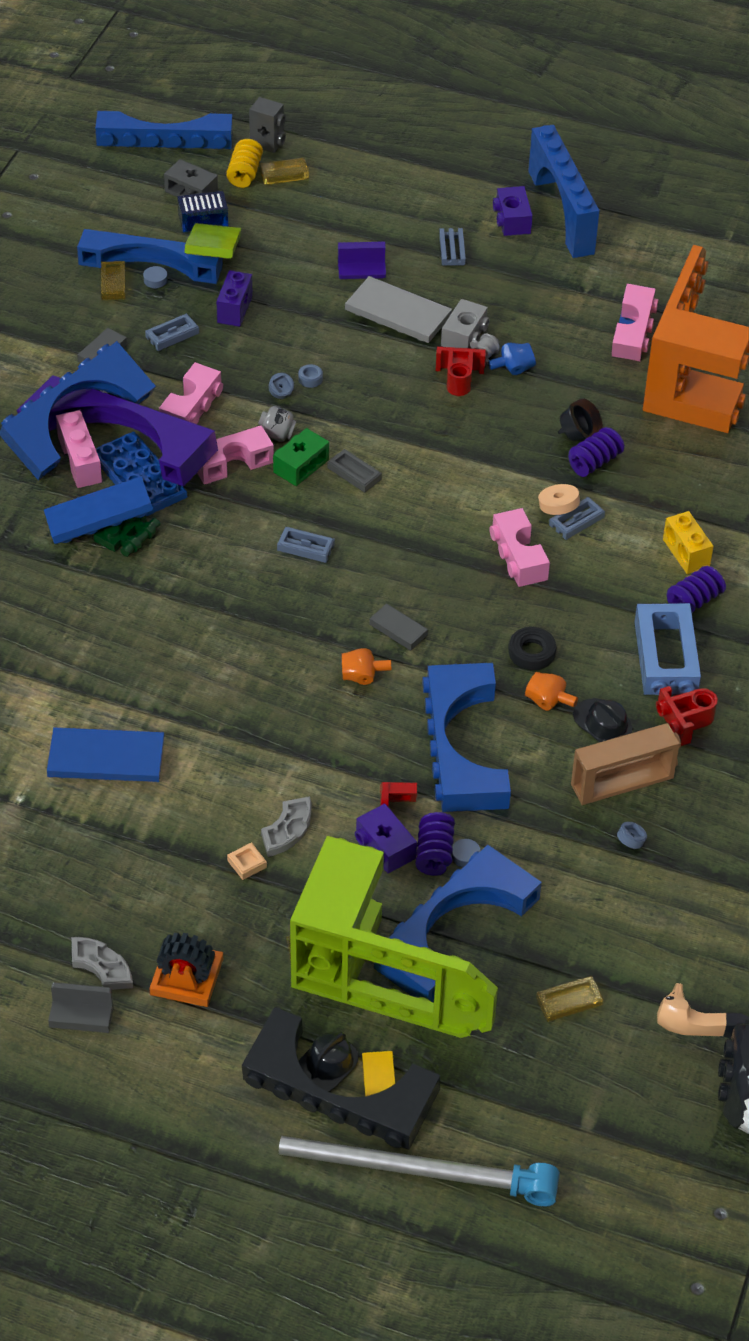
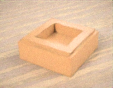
M252 842L227 855V861L242 880L267 868V861Z

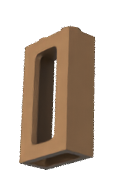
M666 723L575 749L571 786L582 805L673 779L675 767L678 765V750L681 748L680 738L676 732L673 733L669 724Z

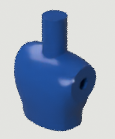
M506 343L501 348L502 357L488 361L491 370L506 366L512 375L521 374L536 366L535 356L529 343Z

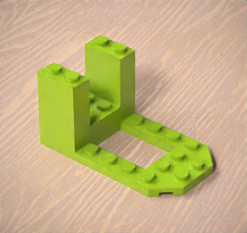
M327 836L290 919L291 987L459 1038L470 1036L471 1032L477 1029L482 1033L491 1031L495 1022L498 987L472 963L458 956L444 955L434 952L427 947H417L396 938L390 939L376 935L382 920V903L376 902L371 898L383 871L384 852L371 846L351 843L343 838ZM365 960L435 980L434 1003L423 997H413L403 994L396 989H386L366 980H357Z

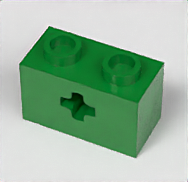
M308 428L304 429L301 433L296 434L286 445L275 451L273 454V473L297 487L329 460V441Z

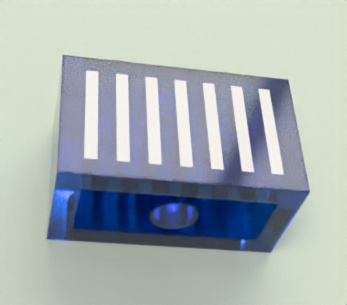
M223 191L177 196L178 216L183 232L192 231L195 223L228 227V207Z

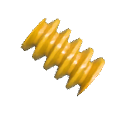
M243 139L236 143L227 169V179L232 185L245 188L249 187L254 180L263 154V148L260 143L252 139Z

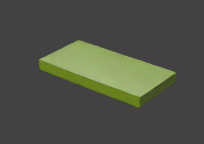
M195 223L186 241L184 253L231 259L241 236V228Z

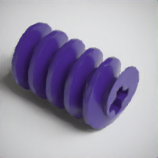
M604 427L599 432L580 442L577 446H573L569 450V462L578 476L586 477L589 473L594 472L596 468L602 467L603 463H608L610 459H614L618 454H622L625 445L621 436L615 430Z
M703 566L684 580L671 586L667 591V601L669 604L690 603L691 613H693L696 608L702 607L703 603H708L711 599H715L718 594L726 591L725 580L713 567Z
M442 812L429 813L424 815L419 822L415 864L417 869L426 875H442L446 872V867L452 863L451 855L453 853L455 820L451 815Z

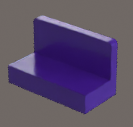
M338 242L339 279H367L368 276L386 278L385 242Z

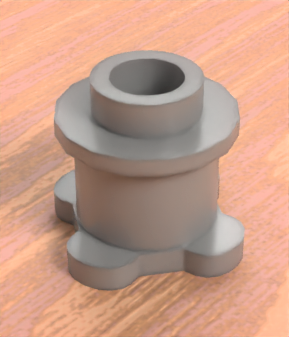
M483 334L480 337V341L472 340L470 342L471 349H486L485 366L489 364L488 358L498 354L500 351L498 339L490 334Z

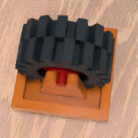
M174 933L173 936L171 934L167 935L163 940L157 958L158 965L149 988L150 995L208 1007L224 959L223 952L212 950L213 947L211 945H206L207 941L204 939L199 941L197 940L198 936L195 935L192 938L188 937V933H183L182 936L179 933Z

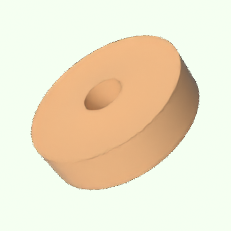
M568 484L547 487L538 496L540 509L550 515L569 513L580 504L578 489Z

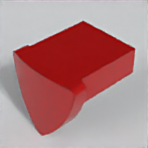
M382 782L380 785V806L383 804L388 806L389 802H416L417 783Z

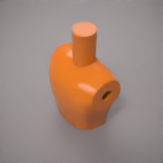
M367 648L342 653L343 680L368 685L373 682L375 671H392L391 660L375 661L371 650Z
M536 672L530 679L525 691L526 697L531 698L541 709L546 711L551 710L558 702L571 707H575L578 702V697L565 693L566 681L555 674Z

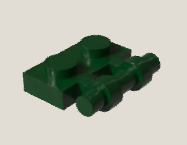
M146 515L139 518L133 517L117 526H107L99 529L94 533V541L113 552H116L122 546L120 549L121 553L128 557L132 552L136 553L142 547L141 543L144 540L150 539L156 533L160 522L156 518L147 522Z

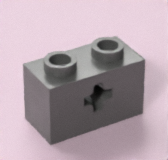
M259 97L249 109L250 139L260 143L265 151L275 153L279 146H282L285 142L284 124L286 115L284 114V104Z
M181 159L164 173L166 193L180 199L185 198L187 202H189L188 197H191L192 204L196 205L194 199L196 196L198 205L201 208L203 207L200 196H202L204 205L208 203L205 195H208L210 202L212 200L211 194L214 197L218 194V175Z

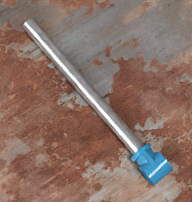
M281 1136L279 1144V1155L511 1189L510 1196L517 1197V1194H522L529 1203L537 1206H551L555 1203L560 1172L555 1166L547 1163H534L529 1166V1169H521V1165L514 1164L513 1170L287 1136Z

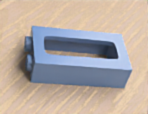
M690 603L637 604L635 629L644 695H659L660 689L668 686L671 687L672 694H683L699 689L701 674ZM654 629L680 630L684 668L663 669L659 667Z

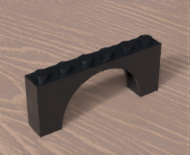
M274 1007L242 1064L243 1080L253 1088H264L273 1092L279 1099L285 1101L290 1099L297 1102L310 1112L318 1111L338 1124L346 1123L356 1127L364 1135H374L382 1138L392 1147H403L410 1150L440 1091V1075L412 1064L398 1082L379 1093L363 1097H345L330 1093L312 1082L299 1064L296 1052L303 1033L302 1018Z

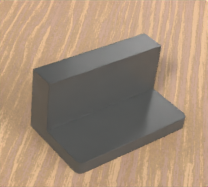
M52 983L53 1001L48 1020L49 1028L109 1033L114 1009L111 988Z

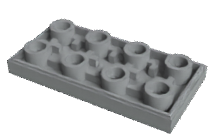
M370 276L345 303V310L427 343L432 340L452 313V309Z

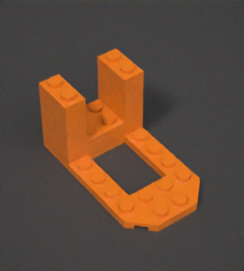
M693 245L652 337L643 411L729 433L731 425L737 424L740 414L738 408L742 409L745 403L746 394H742L744 383L691 370V367L738 379L741 369L746 370L749 361V355H747L749 353V327L694 313L699 301V293L702 294L705 288L706 280L702 279V277L707 272L709 262L705 261L706 250L701 246Z

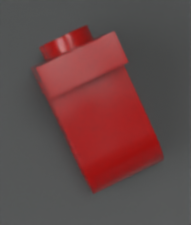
M437 347L435 371L447 368V391L450 394L464 396L470 392L472 370H479V374H484L486 349Z
M670 686L660 689L659 698L656 702L657 712L661 717H664L673 733L676 732L678 734L681 746L691 743L693 730L706 727L714 721L718 698L713 691L702 688L671 697L672 689Z

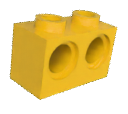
M687 511L666 518L663 541L686 574L698 571L703 566H710L713 544L691 513Z

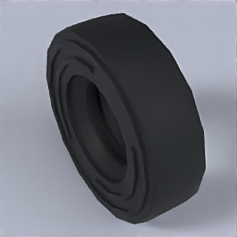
M524 627L517 630L511 636L508 650L511 660L520 668L541 670L553 662L557 647L554 637L545 629ZM527 643H536L543 650L538 654L526 653L522 647Z

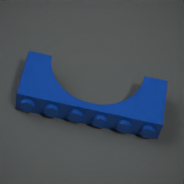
M545 125L532 128L528 172L535 186L557 183L565 216V244L572 258L594 255L599 209L555 126Z
M118 341L111 346L106 344L97 351L96 357L92 360L86 358L79 364L77 371L73 374L67 372L60 378L58 385L54 388L48 386L40 393L39 399L35 402L32 400L28 401L21 407L20 413L16 416L11 414L1 422V438L37 480L57 467L61 459L50 439L48 418L50 410L62 397L78 390L97 389L112 393L121 399L140 404L152 395L156 387L155 384Z
M493 663L428 666L427 677L422 678L423 693H428L429 697L425 698V713L431 714V719H427L428 736L433 735V740H430V756L436 757V762H432L433 779H438L439 784H435L436 801H441L442 812L509 809L511 790L508 769H492L470 762L454 750L445 734L448 724L459 712L478 703L494 701L496 682Z
M487 845L480 852H475L467 865L462 869H457L452 874L450 881L443 887L439 886L424 905L420 904L417 906L412 916L405 923H399L389 938H396L417 947L428 948L426 938L433 924L445 913L470 904L496 905L509 909L522 917L540 899L542 882ZM374 962V969L409 995L417 998L423 997L434 1002L435 980Z

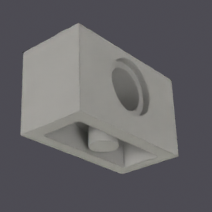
M461 299L442 327L441 346L471 349L470 342L472 340L479 341L482 331L485 332L489 326L490 319L487 317L488 307Z

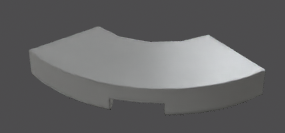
M310 796L283 801V811L279 819L272 825L261 829L267 857L290 849L304 836L311 821Z
M71 937L73 968H83L94 973L101 981L102 987H109L112 990L133 988L131 971L121 955H118L108 948L107 944L98 940Z

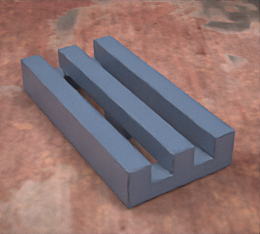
M439 228L442 265H465L463 228H458V232H454L453 228H449V232H444V228ZM445 239H449L451 260H447ZM454 239H458L460 259L457 260Z
M186 313L146 330L145 335L148 340L150 339L151 344L155 345L157 351L199 334V326Z
M587 497L580 501L579 506L575 510L550 518L549 526L552 528L556 527V532L558 534L563 533L562 537L567 540L603 519L605 511ZM573 516L572 519H570V520H568L567 522H565V523L562 524V522L566 521L567 519H569V518H571V517Z
M285 527L278 541L277 551L327 563L328 555L330 556L331 548L335 545V539Z

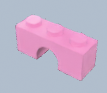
M627 284L622 302L621 317L630 318L635 322L632 324L617 323L612 344L613 357L640 361L642 352L647 353L649 338H646L647 332H652L654 319L651 318V314L657 312L659 299L655 298V288Z
M195 362L183 377L184 396L170 393L159 407V412L198 424L199 418L204 412L209 410L215 397H219L223 390L221 371Z
M81 411L56 415L58 438L64 454L68 453L71 473L77 488L102 483L100 459Z
M262 425L216 439L218 451L204 464L197 474L203 484L227 478V462L231 460L244 461L250 470L272 464L274 445Z
M523 508L493 514V526H490L491 538L497 542L500 557L506 560L508 573L511 578L514 577L518 587L548 580L550 562L541 544L525 546L530 544L531 524Z

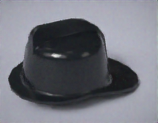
M579 399L571 403L560 415L562 428L558 431V434L565 433L571 441H580L599 432L603 424L596 406L587 399Z
M592 698L579 702L574 708V721L599 742L632 733L631 721L627 717L626 710L616 701Z
M343 1032L339 1034L325 1033L316 1038L311 1048L299 1059V1064L312 1082L330 1092L355 1068L358 1061V1053L356 1048L347 1041L346 1035Z

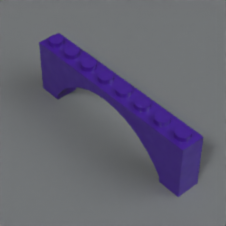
M52 375L17 409V413L21 412V407L28 401L32 400L35 402L39 399L40 393L48 386L54 388L58 385L60 377ZM83 389L67 394L52 407L49 413V431L57 429L56 415L80 410L85 423L119 424L142 432L154 441L162 452L159 464L163 480L183 487L218 451L215 430L95 389Z

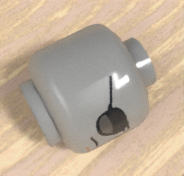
M271 406L268 412H262L258 425H262L270 439L284 442L286 438H291L297 421L293 419L294 415L292 412L277 406Z

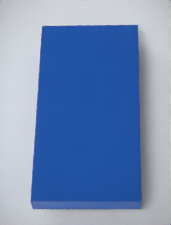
M134 431L95 448L100 459L101 469L115 485L142 476L153 507V511L148 512L146 516L187 498V491L183 486L163 480L159 459Z
M142 476L44 509L54 544L67 543L75 537L93 534L101 528L117 526L125 520L133 517H143L148 512L153 511Z
M53 727L47 777L159 782L164 732Z

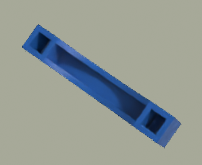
M97 111L95 127L97 146L232 149V114L210 113L187 122L161 124L141 121L127 116L120 111Z
M84 229L77 246L78 263L82 266L104 268L124 262H153L177 269L193 281L217 284L223 266V260L220 257L184 253L185 242Z

